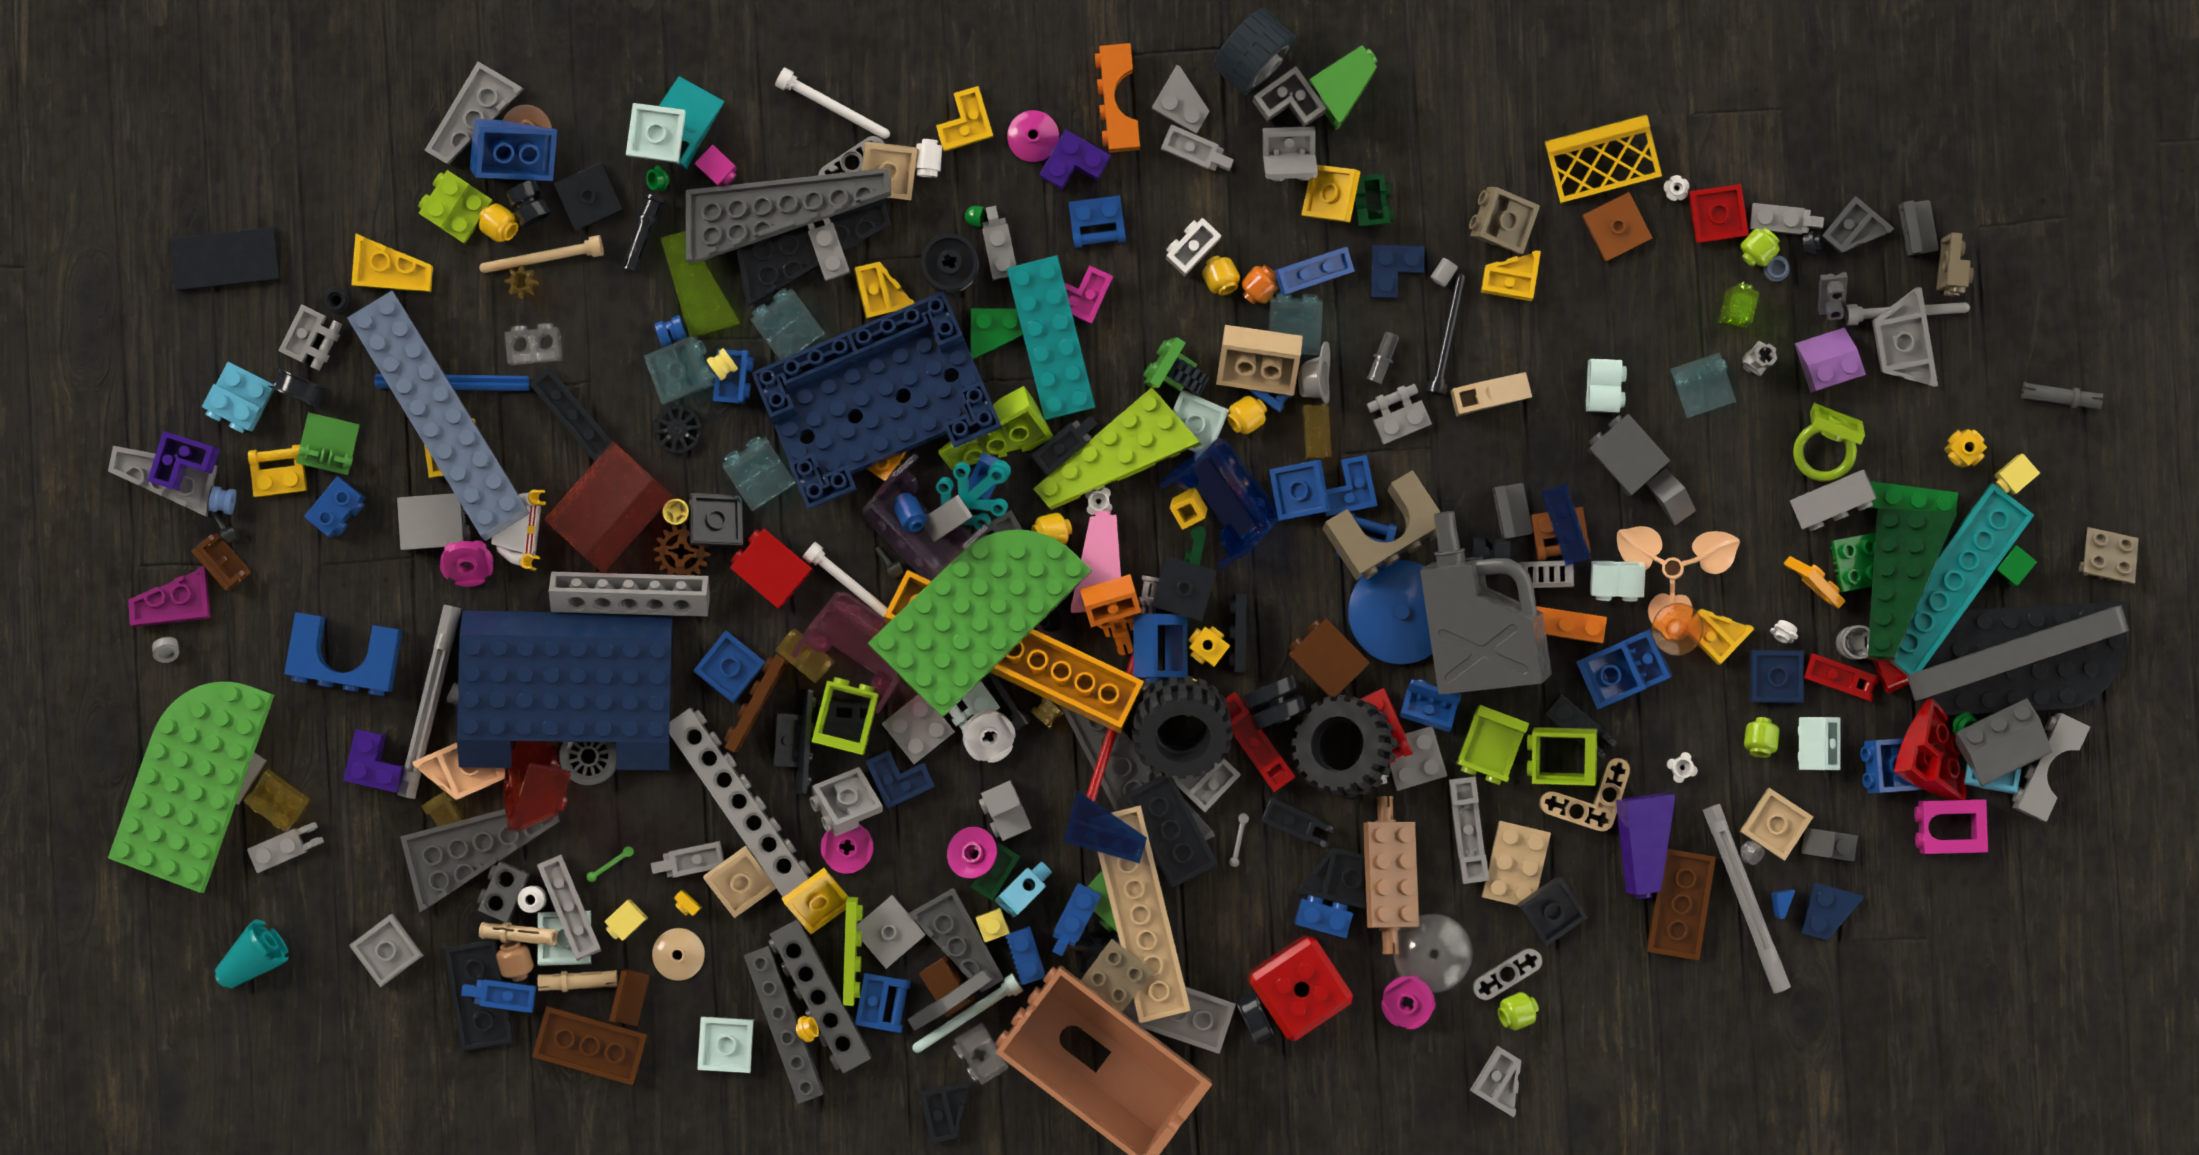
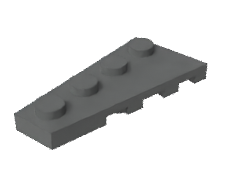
M954 888L908 913L969 979L981 970L988 969L994 979L979 989L981 992L1004 980L1001 971Z

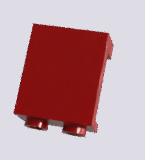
M765 528L761 532L757 529L748 539L750 545L746 550L742 551L740 549L731 559L733 565L730 568L780 609L813 569Z

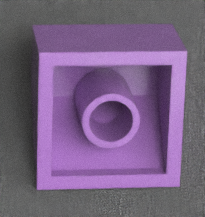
M1845 327L1795 343L1810 393L1866 375L1858 350Z

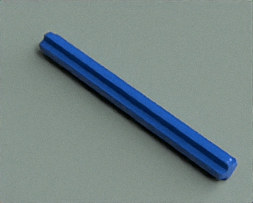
M376 374L375 387L378 389H390L382 374ZM445 375L454 390H530V378L528 376Z

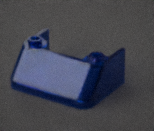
M1218 438L1176 467L1160 484L1162 489L1175 481L1178 486L1185 490H1190L1196 486L1222 522L1224 528L1220 532V543L1228 554L1217 565L1220 569L1249 554L1278 522L1276 508L1230 444L1223 438Z

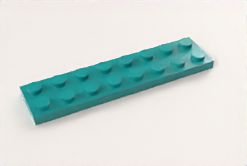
M1994 483L1988 486L1940 552L1937 564L1924 594L1921 596L1895 661H1887L1906 675L1920 671L1925 667L2034 516L2033 513Z

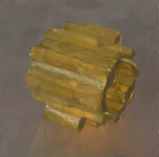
M520 265L517 272L510 269L509 271L512 276L510 279L505 280V283L511 284L508 292L510 294L518 292L521 299H523L527 292L534 295L532 287L539 284L538 281L532 280L535 272L533 270L525 272L523 265ZM520 276L527 277L525 279L527 285L524 288H517L519 284L517 279Z

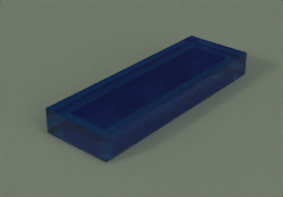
M1567 484L1542 491L1541 495L1565 567L1591 559Z

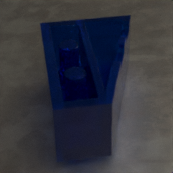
M1078 790L1063 842L1140 863L1147 837Z

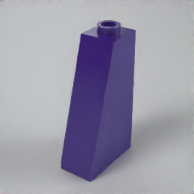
M1658 793L1616 800L1626 893L1636 895L1637 899L1652 897L1651 893L1661 891L1675 794Z

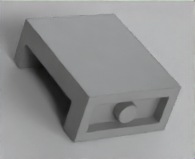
M455 493L397 498L401 550L411 551L415 549L445 547L448 543L471 540L470 525H466L465 514L467 513Z

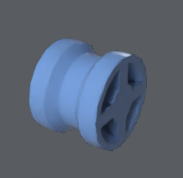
M213 486L209 497V511L216 512L221 510L224 514L231 515L236 503V490L228 489L225 491L221 487Z

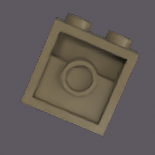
M1487 187V190H1483L1479 195L1478 204L1481 206L1478 215L1475 214L1470 221L1469 228L1472 229L1470 236L1491 245H1498L1514 253L1523 254L1540 205L1498 187Z
M1950 233L1941 239L1936 290L1944 291L1945 296H1960V294H1964L1968 283H1972L1974 270L1970 268V260H1960V256H1964L1966 245L1965 241H1962V233Z

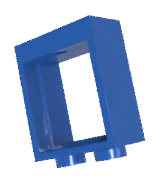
M1134 614V677L1144 678V683H1155L1160 678L1165 682L1169 681V677L1177 676V678L1188 676L1187 617L1176 614ZM1158 626H1165V671H1158Z

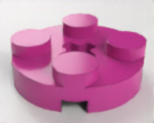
M482 541L448 543L441 555L440 570L447 580L448 577L455 580L456 585L463 587L477 586L485 582L486 577L491 576L493 572V556L486 549V544ZM462 562H470L471 565L466 566L465 563Z
M859 824L858 828L836 837L832 831H828L824 834L821 841V854L833 870L839 873H854L864 868L873 855V840L869 831L861 824ZM846 840H851V845L855 846L854 851H850L849 855H845L844 850L840 849V844H845Z
M1416 975L1398 977L1385 988L1382 1010L1385 1017L1396 1026L1407 1027L1406 1029L1418 1028L1426 1023L1435 1009L1434 995L1430 987ZM1404 996L1413 999L1414 1008L1403 1006Z

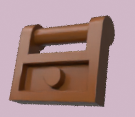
M1583 507L1530 515L1538 561L1546 560V557L1577 552L1582 554L1590 553ZM1578 534L1579 542L1544 546V539Z

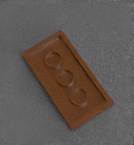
M775 655L774 659L768 658L762 669L765 672L762 681L756 680L749 693L753 696L749 704L744 703L737 714V718L740 719L737 726H731L724 738L727 742L725 748L732 752H739L789 660L779 655Z
M1667 849L1661 891L1655 893L1647 952L1694 960L1700 959L1716 857Z
M546 1006L532 1057L634 1085L648 1034Z

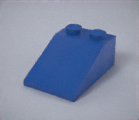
M474 119L470 170L476 178L553 181L557 129L502 120Z

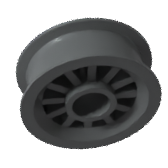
M563 742L559 758L564 773L572 781L582 785H595L606 781L617 769L616 743L600 742L595 747L596 742H591L590 746L588 742H583V747L579 742ZM575 745L580 751L572 750L573 746ZM605 745L607 750L600 751L599 749ZM587 749H592L596 753V759L591 764L586 763L583 759V754ZM608 753V759L601 757V755ZM571 754L578 755V758L571 759ZM579 761L580 763L574 768L572 763ZM600 761L607 763L605 768L599 763ZM584 766L583 773H579L578 771ZM595 766L601 770L600 773L597 774ZM589 767L591 769L592 776H587Z

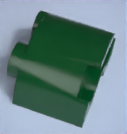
M1384 174L1359 177L1354 201L1358 227L1386 225L1394 222L1393 207H1388L1386 198L1391 197L1390 183L1385 182Z

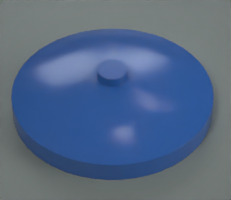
M1398 560L1386 567L1385 570L1377 568L1378 572L1369 579L1362 577L1355 585L1348 605L1349 625L1358 644L1372 657L1390 664H1410L1423 660L1432 654L1420 570L1425 567L1424 565L1412 561Z

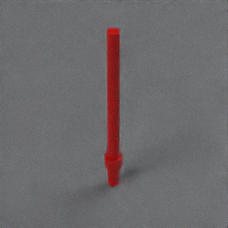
M1134 653L1131 654L1125 672L1134 676ZM1109 728L1107 729L1085 797V801L1095 803L1117 735L1116 731Z

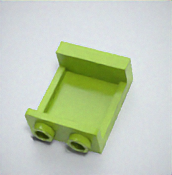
M1478 705L1456 763L1462 766L1460 771L1473 776L1476 775V772H1480L1486 775L1485 780L1500 785L1501 781L1508 782L1511 767L1529 723Z

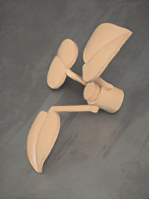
M1639 526L1621 529L1617 532L1618 549L1624 561L1643 562L1646 566L1645 570H1647L1654 560L1662 565L1664 575L1670 579V595L1659 594L1655 596L1648 607L1650 621L1665 639L1669 640L1683 631L1682 627L1692 616L1690 599L1685 595L1675 596V579L1682 576L1684 566L1700 561L1701 568L1707 573L1720 574L1726 571L1732 565L1740 544V540L1737 537L1719 531L1703 533L1692 544L1693 552L1697 557L1681 562L1677 558L1663 560L1656 556L1662 550V540L1660 535L1652 528Z

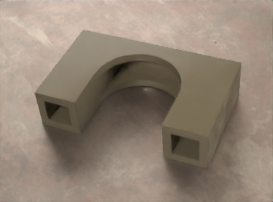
M1413 470L1393 481L1387 490L1405 518V533L1399 539L1386 543L1370 539L1363 533L1348 509L1325 522L1323 531L1356 581L1362 577L1369 579L1378 572L1377 568L1384 564L1387 567L1394 564L1400 559L1399 555L1405 551H1408V553L1414 552L1422 546L1421 542L1427 538L1430 540L1437 538L1434 514L1440 513V510Z

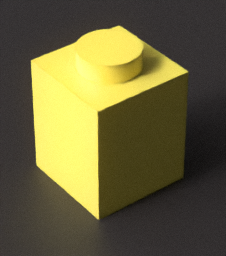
M2020 454L2014 457L1994 476L1997 479V486L2005 493L2013 495L2017 494L2038 476L2040 472L2024 454Z
M628 899L604 922L608 925L606 928L608 933L614 939L620 938L623 941L648 917L631 899Z
M1001 908L976 917L984 942L1010 933Z

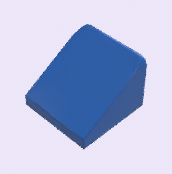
M1789 889L1772 892L1771 896L1776 918L1785 919L1795 890Z

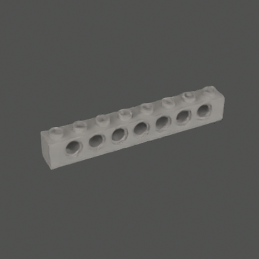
M689 708L670 721L669 734L782 897L786 896L810 878L808 874L811 873V870L804 860L800 862L793 854L797 850L788 838L784 840L779 834V831L782 830L774 817L769 819L763 811L767 808L758 795L756 797L752 795L749 790L752 785L744 774L738 775L734 769L737 764L729 752L726 754L722 752L719 747L722 744L721 740L714 731L709 733L704 726L707 720L700 710L694 711L693 708ZM694 729L699 730L702 734L701 742L696 745L692 744L688 738L689 733ZM707 751H713L717 756V761L713 766H708L704 763L703 756ZM723 772H727L732 778L730 786L726 788L722 787L718 782V777ZM737 794H743L747 799V804L742 809L736 808L733 804V798ZM752 815L760 817L762 825L758 830H752L748 826V819ZM766 837H772L776 840L777 846L772 852L766 851L763 847V840ZM782 858H786L791 862L792 867L788 873H782L778 869V862Z

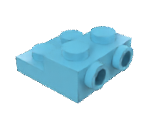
M227 362L216 384H213L202 405L203 408L207 409L205 415L219 422L221 418H224L231 422L229 427L241 433L245 429L253 432L274 391L268 385L273 386V384Z

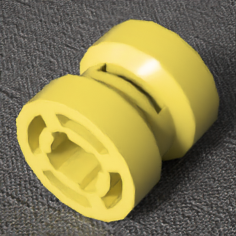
M680 499L669 500L663 507L665 520L673 525L684 524L689 519V505Z

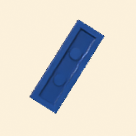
M1347 247L1274 270L1282 295L1355 272Z

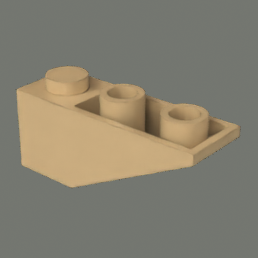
M1526 372L1454 388L1450 391L1456 416L1532 398Z

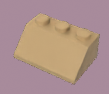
M1225 325L1216 385L1294 396L1303 336Z

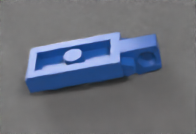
M1080 883L1077 884L1054 929L1053 937L1057 938L1058 941L1052 952L1062 956L1068 944L1074 947L1081 937L1102 894Z
M484 979L477 980V986L464 984L461 995L475 997L474 1003L480 1004V1006L532 1013L537 986Z

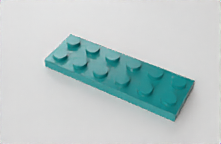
M1058 255L1007 268L1044 419L1095 408Z

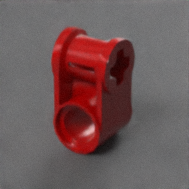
M1871 659L1878 672L1881 684L1888 694L1909 685L1906 674L1889 661Z

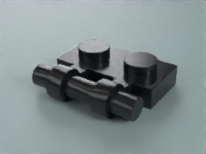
M832 696L823 734L860 743L865 719L860 718L861 711H868L870 701L861 700V697H853V700ZM819 698V709L823 698ZM837 709L852 710V718L837 717ZM869 734V738H868V741H867V745H869L870 734Z

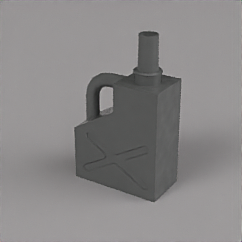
M1454 511L1435 513L1434 521L1438 551L1434 555H1436L1437 562L1430 563L1421 569L1420 573L1439 695L1542 684L1552 672L1543 612L1536 608L1534 588L1529 573L1521 564L1511 559L1493 558L1483 560V557L1465 558V548H1460ZM1507 574L1511 576L1518 587L1519 601L1487 588L1485 575Z

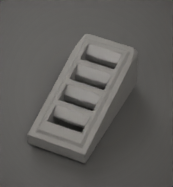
M1573 561L1519 562L1527 572L1528 567H1533V588L1574 587ZM1538 567H1543V582H1539ZM1549 567H1554V582H1549ZM1560 567H1565V582H1560Z

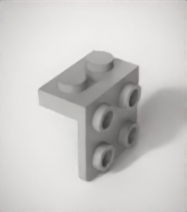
M1315 126L1263 128V162L1267 179L1273 181H1283L1290 178L1309 180L1318 176L1315 156Z

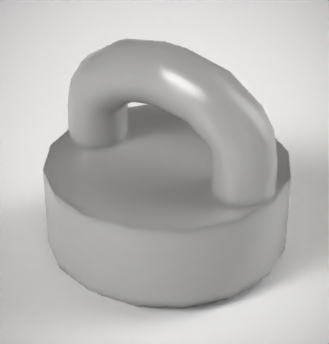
M162 637L154 641L152 645L154 659L162 663H169L177 659L179 656L177 639Z

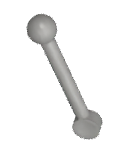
M1245 813L1240 814L1238 817L1240 822L1233 857L1229 860V864L1232 867L1239 865L1238 855L1245 823L1249 820L1248 815Z

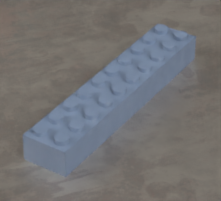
M390 291L347 317L480 536L487 541L529 515V510L394 292Z

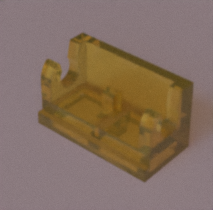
M1304 405L1302 410L1305 459L1331 458L1329 405Z
M795 628L788 633L775 649L776 652L814 683H818L835 662Z

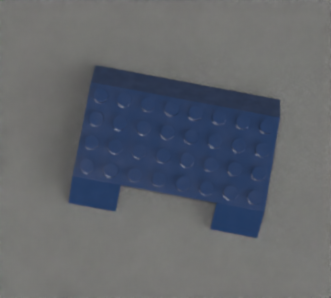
M463 611L459 641L457 716L459 768H512V741L616 743L617 770L670 771L669 732L673 615Z

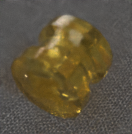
M1043 697L1040 706L1034 707L1031 712L1050 729L1056 717H1061L1064 713L1050 700Z

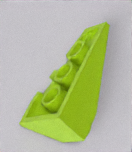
M1024 386L1002 397L993 404L1002 428L955 448L950 440L938 450L939 455L951 470L960 462L968 465L977 464L983 452L989 456L998 455L1001 458L1007 456L1006 452L1022 449V452L1029 451L1053 438V434L1036 401Z

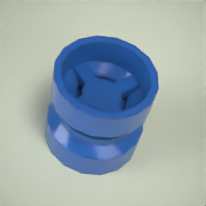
M680 315L672 317L668 322L659 321L654 323L662 348L670 346L674 341L682 342L688 340Z

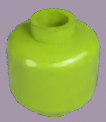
M1763 228V230L1754 229L1741 243V249L1744 253L1742 256L1743 260L1752 267L1756 264L1761 267L1768 265L1780 251L1778 245L1780 240L1767 228Z
M1758 717L1756 721L1746 725L1744 747L1750 751V755L1766 758L1770 757L1771 753L1777 751L1779 728L1771 723V719Z
M1519 992L1501 1001L1500 1008H1498V1016L1504 1027H1509L1516 1031L1533 1024L1536 1021V1012H1538L1539 1008L1533 997L1530 998L1527 994Z

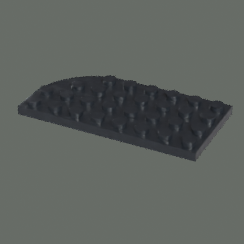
M2126 601L1965 610L1923 669L2119 605L2122 606L2127 621ZM2126 631L1921 699V707L1930 698L1939 704L1946 715H1960L1963 712L1971 714L1997 713L2026 698L2035 711L2077 707L2103 692L2116 677L2125 659L2128 646V632Z

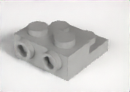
M860 767L812 786L811 806L815 812H821L823 815L821 821L824 829L827 832L832 831L835 837L858 828L859 821L883 811L881 802Z

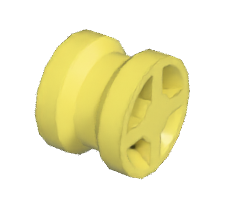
M724 348L719 350L717 356L707 359V362L721 381L726 378V374L730 371L735 372L738 370V367Z

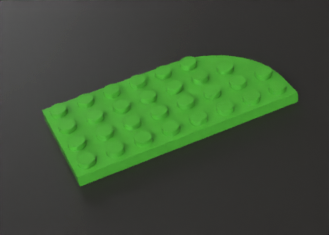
M1006 530L987 535L963 550L870 640L868 645L943 718L1052 612L1092 570L1067 546L1048 535L1029 530Z
M213 682L191 689L176 699L163 713L153 731L108 858L199 893H204L274 694L241 683Z

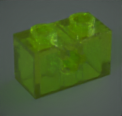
M1738 283V286L1728 289L1725 292L1719 322L1740 327H1746L1752 323L1759 291H1754L1752 285Z

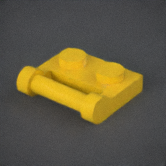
M300 444L292 445V448L263 452H258L257 450L248 451L254 497L307 491L305 466L296 463ZM294 459L295 466L260 470V462Z

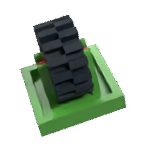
M1177 337L1163 341L1157 351V354L1160 355L1158 360L1150 363L1143 375L1146 377L1144 384L1150 388H1159L1162 382H1165L1178 391L1185 389L1197 396H1200L1210 378L1196 368L1198 364L1180 353L1185 342Z

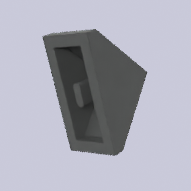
M1667 468L1645 483L1674 526L1696 511L1685 487Z

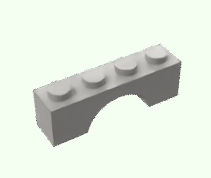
M2056 713L2054 717L2051 716L2045 730L2047 731L2046 736L2052 753L2034 761L2033 764H2028L2023 774V777L2026 779L2022 787H2018V793L2013 795L2012 801L2015 803L2012 808L2039 821L2047 822L2057 800L2047 780L2049 765L2062 752L2080 750L2090 726L2062 713Z

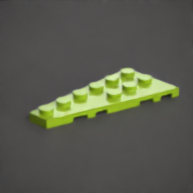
M1150 388L1033 489L1048 507L1053 510L1080 498L1081 495L1094 489L1097 491L1104 488L1110 482L1120 481L1155 466L1161 460L1168 457L1173 458L1180 455L1182 451L1191 447L1196 448L1202 444L1153 388Z

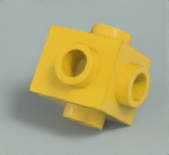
M1967 429L1961 432L1957 430L1947 440L1950 444L1944 449L1949 454L1947 456L1949 460L1956 466L1963 468L1970 464L1973 467L1978 464L1985 456L1982 452L1987 447L1983 444L1984 438L1977 431ZM1966 443L1972 448L1971 452L1965 450Z
M1213 626L1210 629L1204 627L1202 631L1197 628L1188 640L1192 643L1189 647L1193 651L1190 656L1202 665L1206 661L1213 667L1230 645L1222 640L1224 634ZM1204 641L1211 642L1212 647L1210 650L1203 648Z

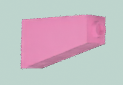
M1096 511L1095 516L1090 517L1081 560L1092 572L1075 588L1071 613L1086 612L1080 589L1121 577L1116 515H1111V511Z

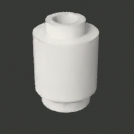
M922 139V143L916 145L918 149L915 166L917 176L937 178V174L941 169L942 146L937 145V140Z
M539 886L526 887L518 895L520 908L528 913L543 909L547 903V894ZM528 895L535 897L534 904H529L527 900Z

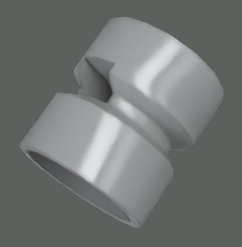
M1862 625L1850 626L1839 632L1836 638V647L1840 655L1851 660L1868 657V627Z

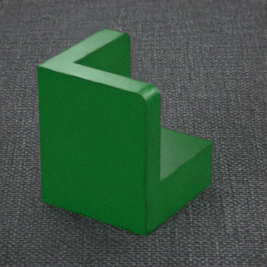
M2016 545L2011 546L2006 553L2007 557L1997 568V571L2009 580L2008 584L2011 587L2018 586L2037 563V561Z

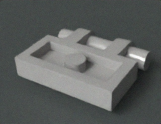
M301 304L278 351L302 363L305 362L309 354L315 357L310 367L320 371L323 363H327L330 357L328 353L334 341L337 342L340 337L338 333L343 324L333 320L330 328L327 329L322 326L326 319L325 315ZM318 333L325 336L319 350L312 347Z
M1415 384L1407 387L1403 385L1398 387L1397 391L1383 396V394L1375 397L1374 401L1367 403L1370 413L1380 410L1382 417L1373 422L1383 445L1432 424L1422 400L1411 403L1410 396L1418 393ZM1401 401L1404 408L1390 413L1388 406Z

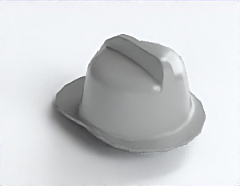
M1327 341L1322 345L1320 357L1306 361L1298 372L1300 395L1303 397L1322 398L1325 404L1329 403L1330 347Z

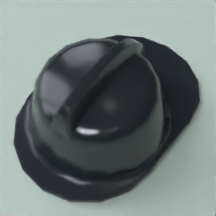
M1060 605L1034 628V630L1066 645L1072 644L1076 640L1078 633L1073 617Z

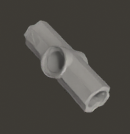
M1758 341L1742 357L1743 369L1748 373L1753 372L1761 376L1777 360L1776 348L1771 344L1766 345Z

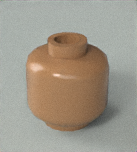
M515 941L501 945V950L496 954L501 975L505 978H512L513 981H521L527 978V973L534 967L529 947L526 944Z

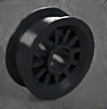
M276 368L279 371L273 386L268 385V387L322 409L319 406L325 391H330L329 389Z
M1252 988V993L1239 999L1234 996V999L1258 1050L1259 1044L1270 1039L1276 1042V1038Z

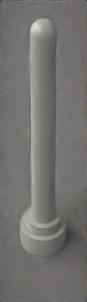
M1966 302L1925 305L1926 315L1966 313L1970 309L1969 304ZM1857 304L1846 305L1844 312L1846 325H1858L1864 319H1875L1890 307L1863 309L1862 306L1858 307Z

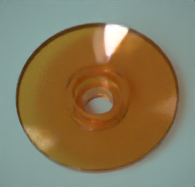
M1673 603L1665 606L1657 613L1652 623L1654 642L1662 651L1671 655H1683L1692 651L1699 644L1703 635L1701 616L1693 607L1683 603ZM1674 623L1679 625V629L1676 632L1671 631V626Z

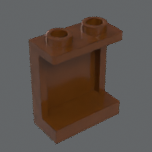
M1327 618L1322 622L1317 619L1307 628L1310 632L1308 636L1303 640L1298 637L1288 647L1291 650L1288 656L1312 678L1327 696L1336 697L1370 662Z

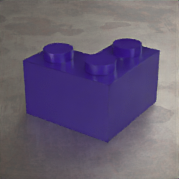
M1065 129L1039 176L1041 180L1063 191L1075 169L1098 182L1110 161L1111 155Z
M163 431L147 481L179 491L187 466L212 474L220 449Z
M355 729L343 781L398 792L405 766L380 761L386 735Z

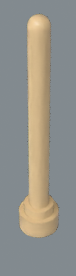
M597 235L589 237V240H585L583 244L485 262L480 265L479 269L482 273H488L581 254L598 257L604 255L601 237Z

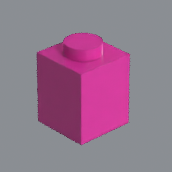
M714 145L695 162L696 166L717 186L729 185L737 176L735 174L738 170L736 166Z

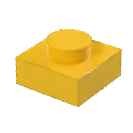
M684 889L674 897L677 901L675 906L686 916L688 913L694 916L702 908Z

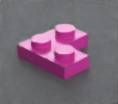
M1089 265L1079 289L1065 283L1074 317L1090 324L1093 323L1112 281V275Z

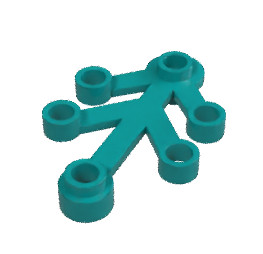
M1002 460L994 461L988 469V475L969 491L968 476L971 472L970 466L964 462L958 463L953 470V475L958 480V495L967 509L991 511L995 516H1003L1008 509V504L1004 499L987 500L978 498L995 483H1004L1011 473L1010 466ZM958 469H963L966 474L960 473ZM994 472L1000 473L1001 476L996 475ZM948 477L941 478L936 485V490L941 494V506L952 499L951 490L954 487V483ZM941 484H946L948 489L943 488ZM996 505H1000L1003 510L996 508ZM985 513L972 515L973 517L962 523L963 525H974L977 530L985 531L991 523V518ZM979 520L985 521L986 524H981Z

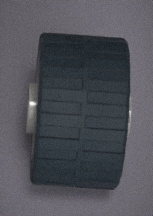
M1265 8L1258 9L1246 18L1223 44L1213 61V68L1243 95H1249L1267 81L1283 63L1295 45L1296 35Z

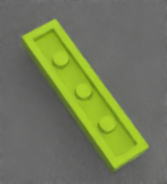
M848 897L846 901L843 1005L854 1006L855 998H860L861 987L860 982H856V972H861V956H857V946L861 947L862 931H857V923L862 921L863 905H858V897Z

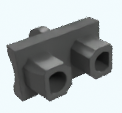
M1846 272L1836 276L1834 274L1820 275L1818 312L1819 315L1826 314L1828 320L1842 319L1844 316L1848 281Z

